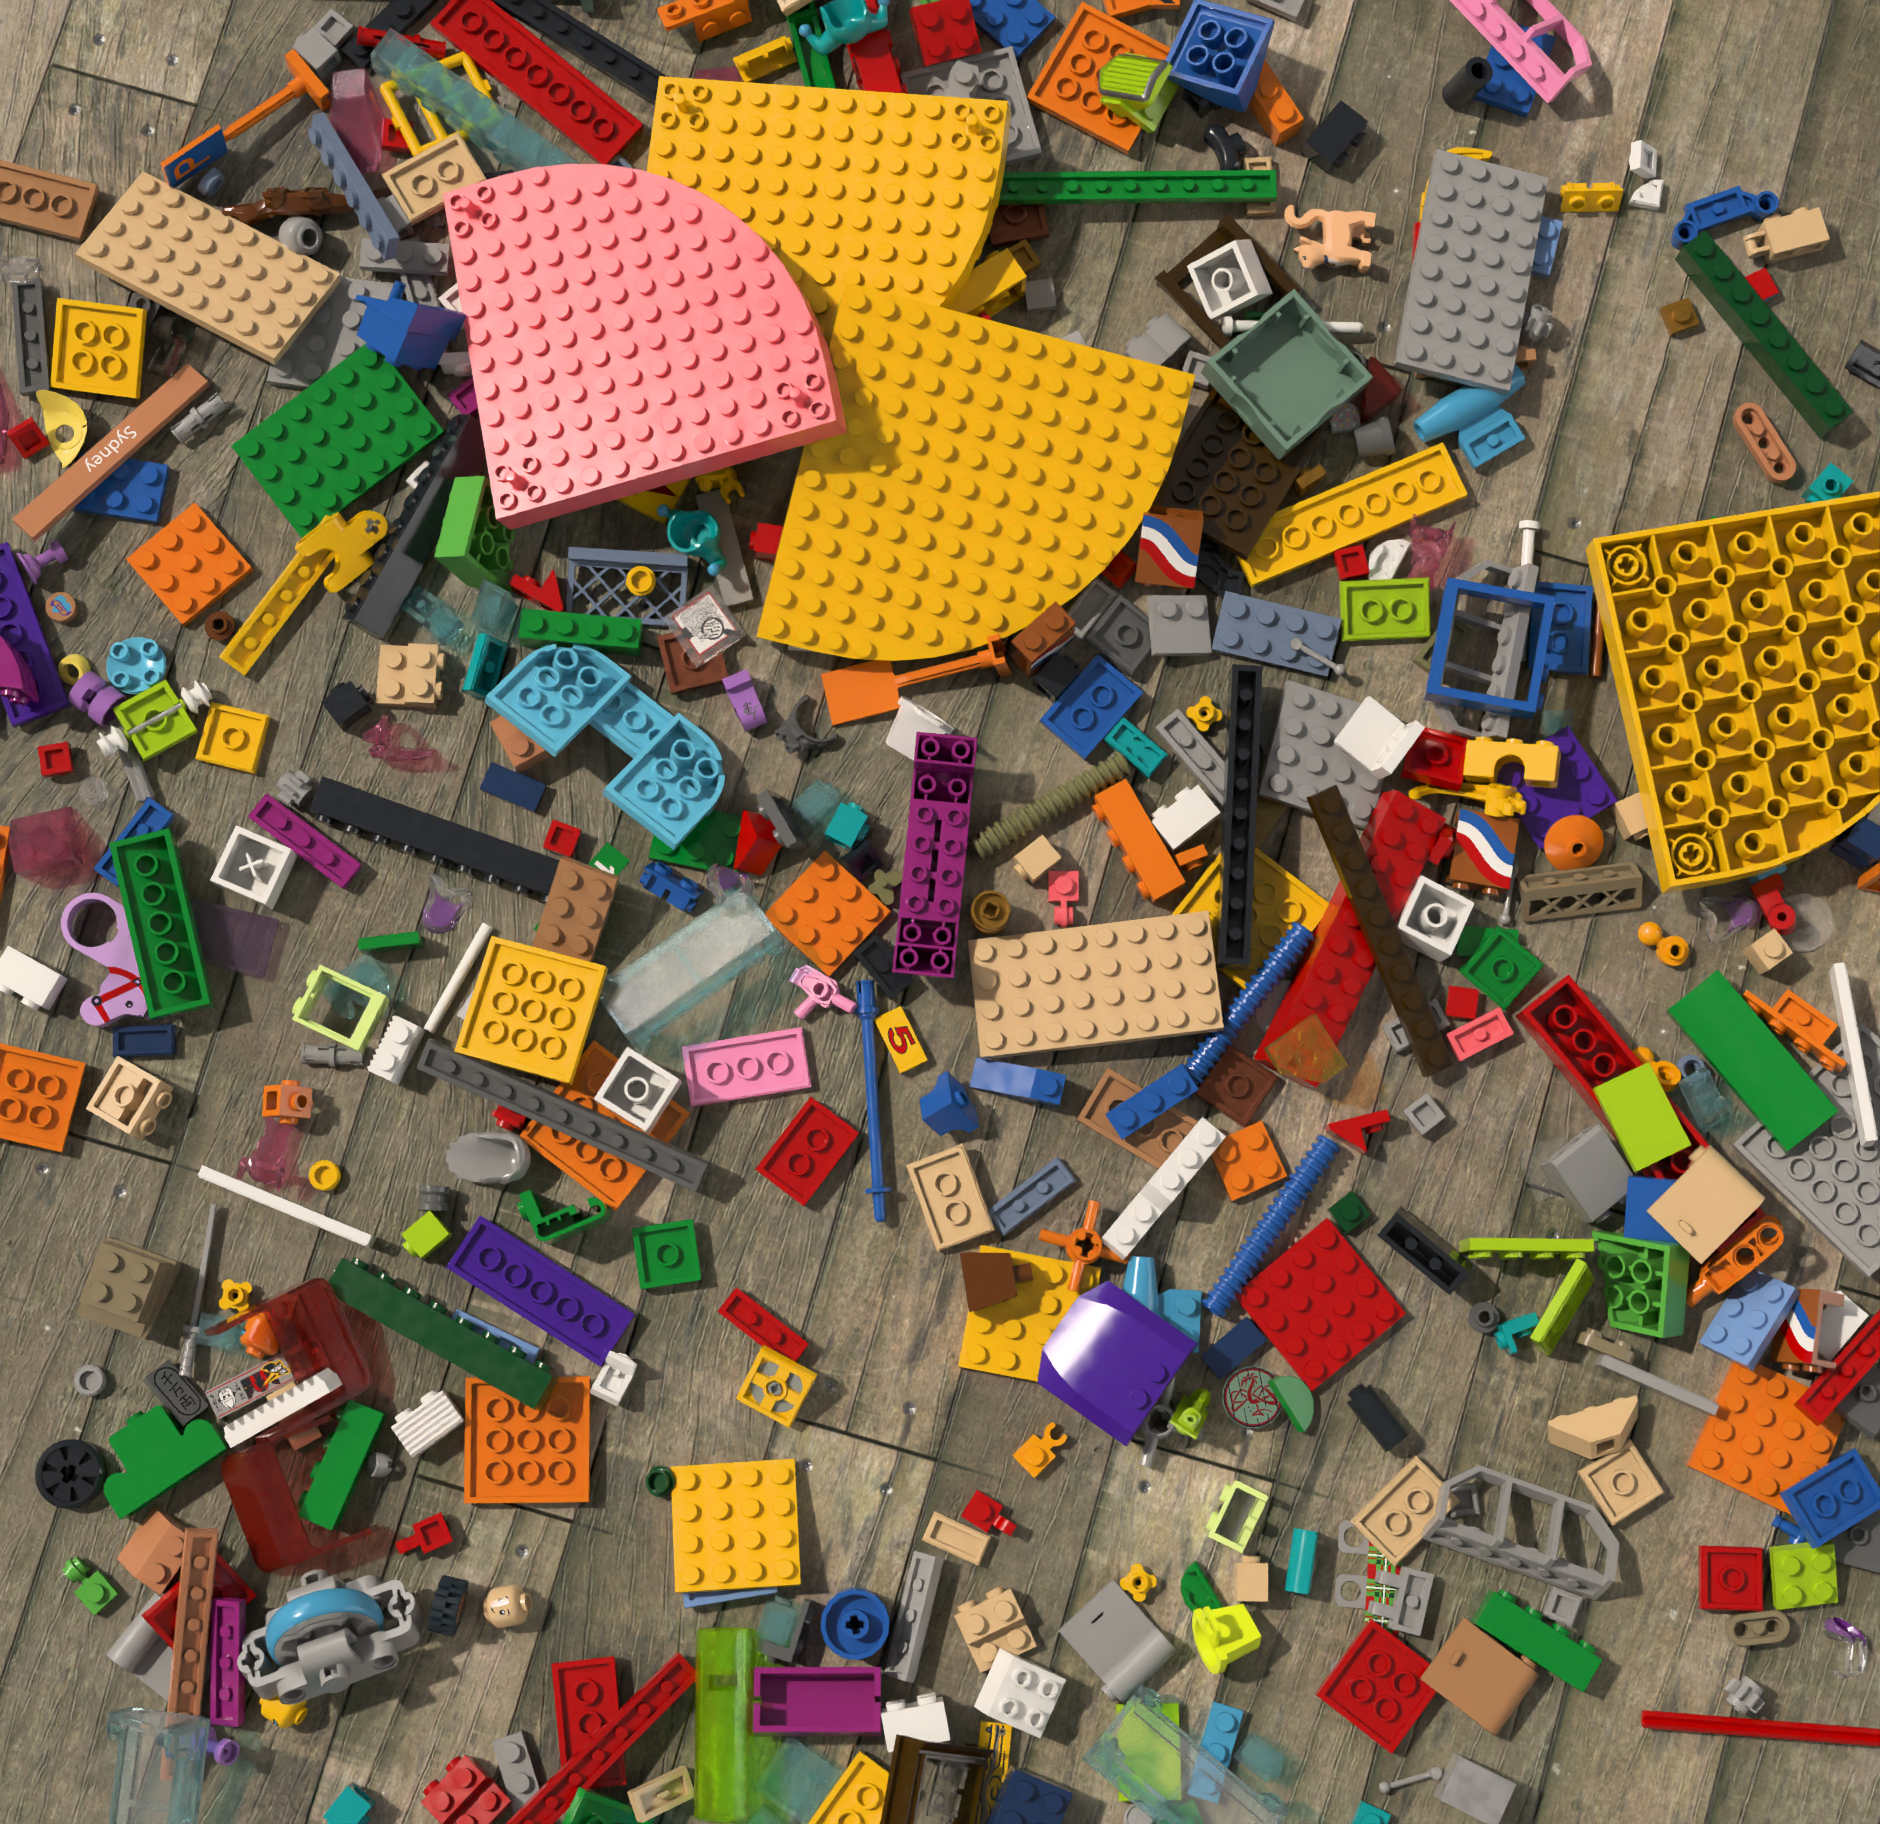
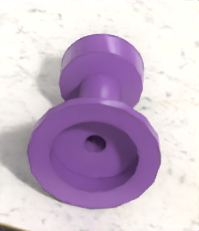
M57 539L49 543V550L34 558L30 554L16 553L34 585L37 584V579L41 576V567L54 560H57L60 564L69 560Z
M206 1723L198 1724L192 1729L185 1746L186 1754L191 1760L202 1761L211 1754H214L215 1761L224 1766L232 1765L238 1758L240 1750L236 1741L225 1738L217 1742L215 1729L212 1725Z

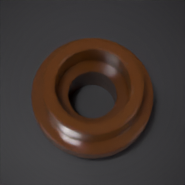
M214 612L205 621V631L211 639L225 641L235 631L234 619L226 612ZM218 621L224 622V627L221 630L214 628Z

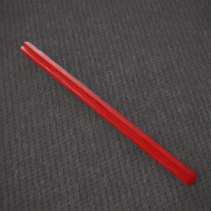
M1643 1710L1640 1719L1641 1726L1650 1729L1880 1747V1729L1649 1710Z

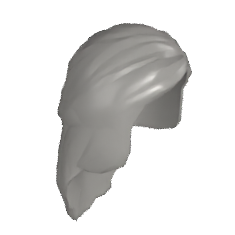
M491 1131L459 1136L456 1142L449 1144L450 1149L446 1151L445 1159L448 1163L449 1171L454 1172L458 1179H465L475 1183H500L506 1185L525 1176L530 1167L531 1153L529 1146L520 1136L512 1133Z

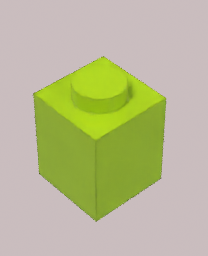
M430 1210L401 1234L406 1240L402 1245L413 1258L419 1255L422 1259L428 1258L454 1236L439 1217Z

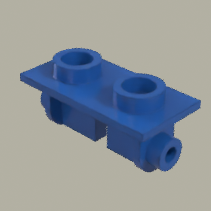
M653 861L645 866L644 870L647 872H644L639 880L643 884L644 889L660 898L663 897L666 889L671 891L666 901L683 912L687 910L691 913L697 904L694 900L704 894V891L698 888V884L687 877L680 878L672 873L671 867L662 862L655 863Z

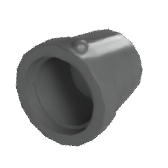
M1387 417L1378 418L1377 421L1353 429L1354 442L1359 458L1395 454L1393 435Z

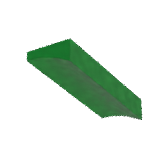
M170 828L109 843L149 1018L155 1020L176 1014L214 1008L213 994L175 833Z
M1718 969L1666 1011L1785 1154L1838 1112V1109Z

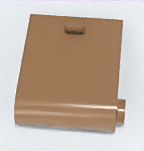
M1463 1617L1420 1679L1496 1737L1539 1677V1674L1535 1672L1538 1666L1524 1655L1518 1659Z

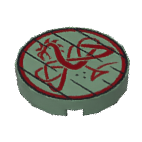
M1244 1367L1235 1371L1226 1380L1222 1389V1405L1226 1414L1236 1424L1245 1428H1260L1270 1424L1279 1415L1282 1405L1267 1382L1275 1377L1270 1371L1261 1367Z

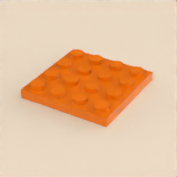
M1081 2L1028 93V103L1128 155L1142 128L1128 117L1120 118L1099 102L1102 97L1098 91L1099 69L1116 55L1125 54L1126 52L1165 60L1171 48Z
M594 1040L580 1057L572 1085L561 1082L553 1093L642 1131L594 1100L619 1060ZM671 1099L649 1135L670 1143L691 1113ZM531 1120L520 1134V1137L528 1145L614 1211L619 1209L648 1171L535 1120Z
M1732 1361L1714 1400L1719 1405L1716 1415H1709L1686 1466L1793 1517L1779 1493L1827 1464L1846 1419L1833 1410L1817 1427L1794 1406L1796 1401L1809 1387L1759 1363L1751 1371Z
M591 1376L558 1377L559 1379L541 1411L534 1410L478 1377H467L465 1383L464 1503L590 1502Z

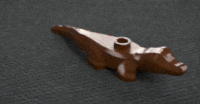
M274 187L267 188L266 192H262V196L265 199L250 204L227 206L223 208L222 214L252 226L267 218H273L275 215H286V219L312 214L320 216L321 214L351 213L354 209L348 205L345 195L328 193L327 187H305L301 190ZM389 187L372 191L376 199L392 195Z

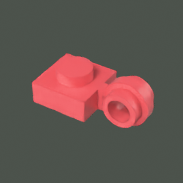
M1048 871V902L1060 903V907H1054V925H1060V928H1067V925H1073V907H1067V903H1078L1079 871Z

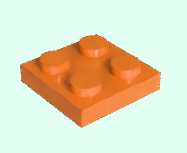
M1262 1120L1226 1136L1210 1155L1231 1202L1287 1177V1173Z

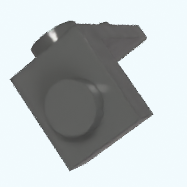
M804 1599L790 1646L762 1637L759 1638L755 1651L761 1653L760 1659L778 1664L779 1659L791 1663L793 1656L800 1657L805 1639L799 1636L803 1625L809 1627L815 1610L809 1607L811 1600Z

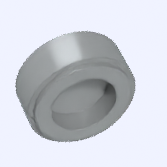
M96 1365L82 1366L74 1375L75 1389L85 1396L100 1394L107 1384L105 1371Z

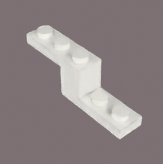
M1202 1117L1103 1235L1101 1242L1124 1260L1226 1136Z

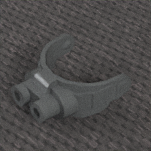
M808 695L800 698L799 702L791 710L788 719L783 721L781 727L774 731L776 738L786 743L785 749L789 754L796 751L802 752L806 749L819 750L835 743L839 739L837 733L826 739H815L800 729L796 719V711L810 700Z

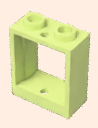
M319 965L317 970H312L306 981L308 989L304 997H299L293 1006L292 1013L294 1016L292 1020L364 1054L390 999L384 994ZM328 979L370 998L351 1039L309 1020Z

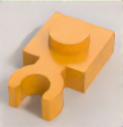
M1054 1422L1045 1427L1044 1437L1041 1440L1033 1434L1012 1455L1033 1478L1056 1457L1050 1449L1053 1446L1062 1445L1067 1439L1066 1434H1063L1058 1440L1051 1438L1050 1431L1056 1426Z

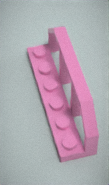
M1450 0L1547 104L1552 102L1571 80L1582 76L1592 65L1585 38L1549 0H1526L1545 20L1531 26L1526 33L1497 4L1499 0ZM1555 30L1572 48L1576 66L1571 67L1564 74L1537 46L1532 38Z

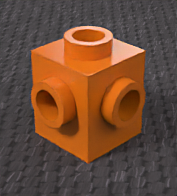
M282 1080L281 1085L264 1086L262 1117L279 1118V1124L298 1125V1119L311 1118L313 1107L312 1088L300 1087V1081Z

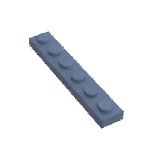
M325 113L313 114L312 125L308 130L310 142L317 147L324 165L329 167L336 185L341 187L348 205L353 207L360 225L370 235L373 247L379 250L384 260L394 259L398 248L399 235Z

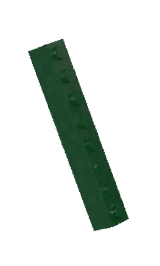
M1705 230L1682 247L1675 261L1820 440L1840 426L1853 413L1851 408Z
M353 1257L351 1261L344 1258L340 1259L323 1291L534 1410H542L559 1379L551 1374L554 1368L540 1360H537L535 1364L525 1359L526 1352L513 1345L506 1349L498 1344L501 1338L484 1330L482 1335L472 1330L474 1323L459 1315L454 1320L446 1315L448 1311L446 1307L435 1301H431L430 1305L419 1300L422 1294L408 1286H405L404 1290L399 1289L393 1285L396 1280L387 1274L379 1271L377 1276L367 1271L370 1265L356 1257Z

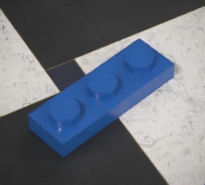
M149 797L115 841L166 829L176 816ZM109 848L94 867V870L119 888Z
M1180 1064L1105 1115L1123 1140L1199 1089L1184 1066Z

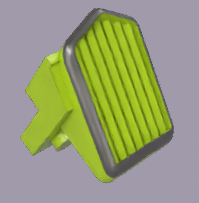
M1129 52L1118 54L1099 69L1098 91L1102 95L1099 102L1120 118L1128 117L1147 133H1152L1158 126L1179 87L1178 84L1167 79L1173 66L1166 60L1149 58L1144 55Z

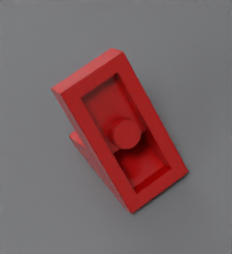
M554 569L541 588H539L540 583L527 575L522 578L515 574L511 579L509 585L514 593L546 611L565 612Z
M1385 1109L1329 1123L1324 1127L1327 1134L1360 1154H1365L1367 1149L1362 1130L1365 1129L1366 1134L1384 1130L1383 1124L1390 1122L1388 1110Z

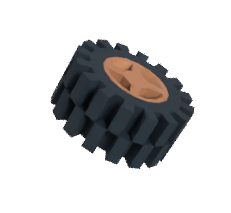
M446 1575L441 1577L430 1611L428 1631L454 1637L460 1624L468 1593L469 1582L467 1580Z

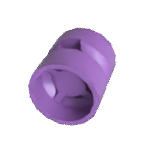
M93 671L84 674L75 683L68 696V702L82 712L88 711V717L102 727L108 726L110 721L117 718L112 708L127 701L125 695L113 686L107 687V682Z

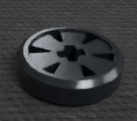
M79 1439L58 1441L48 1447L39 1458L35 1471L36 1485L43 1498L50 1504L65 1509L79 1508L91 1503L103 1490L107 1478L106 1462L101 1452L91 1443ZM74 1465L76 1467L75 1474L78 1475V1478L76 1480L70 1479L68 1482L66 1480L68 1475L64 1471L66 1468H72Z

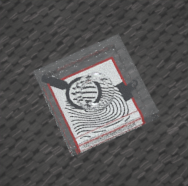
M713 585L663 617V621L696 668L746 636V632Z

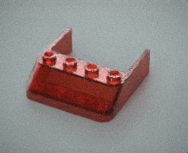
M323 1278L309 1279L276 1293L204 1330L206 1336L219 1335L263 1313L297 1385L326 1368L331 1369L334 1373L336 1372L342 1382V1385L306 1405L301 1413L255 1437L256 1443H271L363 1393L370 1387L372 1382L371 1370L331 1284Z
M335 1413L230 1454L221 1464L223 1480L256 1566L263 1572L272 1573L379 1530L376 1523L322 1546H312L275 1452L277 1443L336 1419Z

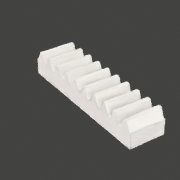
M326 1368L224 1427V1437L230 1448L328 1394L341 1386L342 1382L336 1372L334 1373L331 1369Z

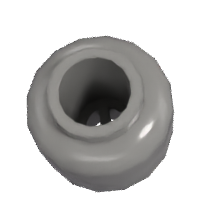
M304 217L288 218L279 229V241L290 251L298 255H313L322 244V230L312 219Z

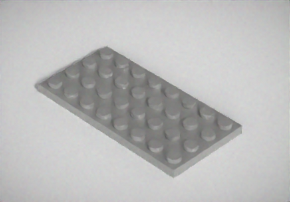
M1436 149L1433 154L1394 358V367L1491 390L1504 395L1508 394L1511 388L1548 177Z

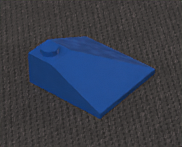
M1194 0L1165 59L1173 66L1167 79L1218 106L1245 113L1258 84L1275 24L1274 19L1205 0Z

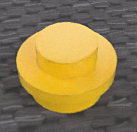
M637 566L628 572L626 585L633 594L645 596L654 590L656 577L648 567Z

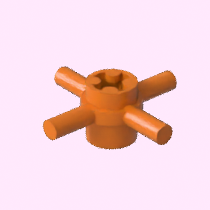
M1089 1200L1083 1227L1074 1230L1069 1236L1042 1228L1040 1230L1038 1240L1065 1247L1067 1256L1074 1262L1067 1288L1068 1291L1079 1293L1085 1266L1095 1262L1099 1257L1126 1265L1129 1261L1130 1253L1122 1260L1107 1246L1103 1245L1101 1237L1094 1231L1101 1205L1100 1202ZM1078 1240L1090 1241L1091 1246L1087 1255H1082V1248L1076 1246Z

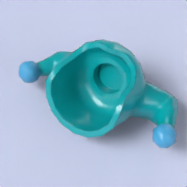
M834 0L820 7L825 31L821 37L814 35L811 27L807 24L800 26L799 34L807 39L821 56L827 55L841 44H854L862 40L866 34L884 29L888 24L887 6L890 0H878L880 6L877 13L869 12L865 0Z
M665 504L658 506V515L661 517L666 516L670 520L667 535L673 548L687 555L703 557L709 564L708 573L712 576L718 575L726 568L728 561L718 545L721 535L720 525L712 514L702 510H672Z

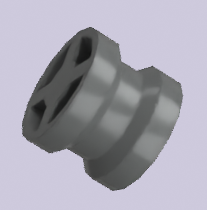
M420 1185L419 1192L422 1195V1201L418 1204V1211L448 1212L449 1205L446 1203V1196L450 1194V1187Z

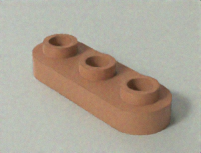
M1755 403L1742 404L1733 415L1732 420L1735 429L1767 479L1777 484L1787 482L1796 471L1794 458L1762 408ZM1743 417H1749L1751 424H1746L1743 421ZM1759 441L1765 442L1766 445H1767V448H1766V449L1761 448V447L1759 446L1758 442H1759ZM1774 466H1780L1783 472L1777 473L1774 470Z

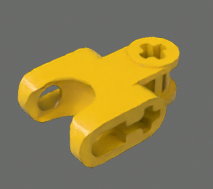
M363 510L346 522L341 514L337 512L299 540L295 545V550L299 555L311 556L321 549H329L335 557V566L332 572L325 577L324 585L329 593L338 592L374 563L375 559L368 549L385 536L388 529L387 521L378 512ZM367 520L375 521L372 525L373 532L365 530L368 526Z

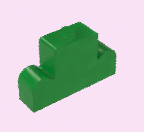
M157 1405L145 1414L143 1411H139L126 1420L127 1426L109 1437L110 1445L127 1472L115 1473L106 1479L104 1484L105 1497L120 1520L128 1519L232 1448H230L220 1427L212 1420L196 1419L191 1421L183 1430L180 1423L164 1405Z

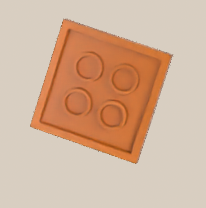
M193 503L126 558L184 627L254 571L196 503Z
M824 851L765 912L763 917L830 978L853 954L852 952L889 916L891 911L828 852Z
M0 1043V1139L63 1153L87 1064Z

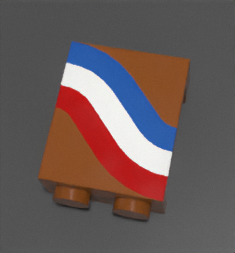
M1151 505L1149 511L1144 512L1135 582H1139L1146 587L1166 585L1174 590L1194 589L1203 529V511Z
M1055 601L1011 641L1017 649L1009 655V659L1030 679L1057 652L1059 653L1073 640L1076 622Z
M1460 809L1455 814L1454 826H1457L1450 874L1445 878V884L1452 885L1453 890L1470 892V888L1482 890V895L1489 897H1500V894H1505L1510 888L1520 819L1506 816L1495 817L1483 812Z
M1797 1289L1800 1295L1773 1337L1770 1361L1783 1363L1782 1369L1801 1372L1802 1366L1803 1371L1822 1374L1823 1368L1836 1369L1835 1362L1817 1359L1823 1306L1843 1307L1845 1295L1818 1289Z

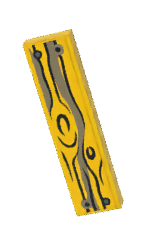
M980 1722L978 1746L995 1751L987 1761L976 1824H986L1008 1770L1012 1726L1006 1723Z

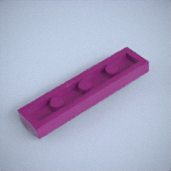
M267 793L247 816L344 890L363 867L359 862Z
M220 1596L212 1599L210 1724L240 1727L244 1724L245 1677L238 1669L237 1659L243 1651L242 1640L245 1637L246 1599Z

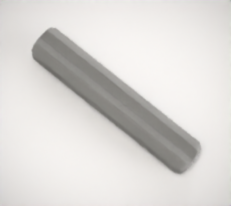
M114 719L108 724L110 732L111 726L119 728L121 731L124 730L118 719ZM129 741L128 752L126 753L120 749L118 753L136 800L144 803L149 797L153 799L154 793L138 751L132 741Z

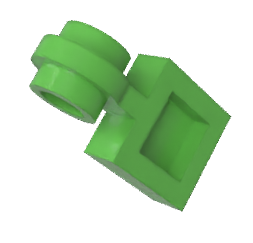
M76 1556L74 1559L70 1558L65 1562L66 1566L62 1570L67 1578L73 1583H76L78 1580L83 1583L74 1593L93 1615L99 1614L120 1594L119 1590L101 1570H97L89 1577L87 1572L90 1568L79 1556Z

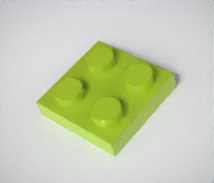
M1831 1539L1814 1549L1811 1548L1808 1542L1769 1547L1773 1606L1776 1610L1838 1602L1835 1545Z

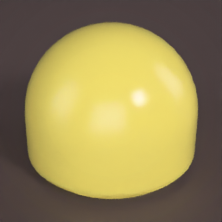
M79 654L66 656L58 665L60 677L70 685H75L84 674L91 671L89 661ZM69 664H73L78 669V678H73L69 675Z

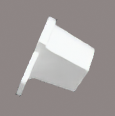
M901 696L897 702L901 706L885 743L914 761L917 732L947 733L950 735L954 728L931 711Z

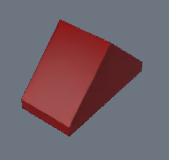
M743 810L734 870L761 876L781 848L772 832L776 828L771 820L766 821L762 814Z

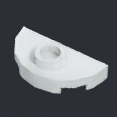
M1396 539L1387 540L1378 545L1368 559L1370 571L1367 576L1368 580L1393 579L1412 542Z

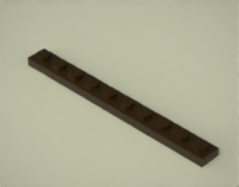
M1337 785L1330 786L1306 797L1422 1076L1429 1077L1454 1065Z

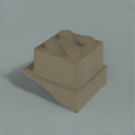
M107 1237L106 1241L101 1242L80 1296L79 1301L81 1304L76 1315L147 1340L183 1262L117 1238Z

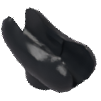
M1212 124L1206 127L1204 142L1216 154L1220 170H1240L1241 162L1239 157L1246 154L1245 144L1241 135L1238 132L1229 135L1224 126L1219 124Z

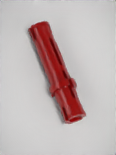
M362 26L358 27L356 45L409 53L414 58H418V55L441 60L445 58V41L421 38L420 34L409 36Z

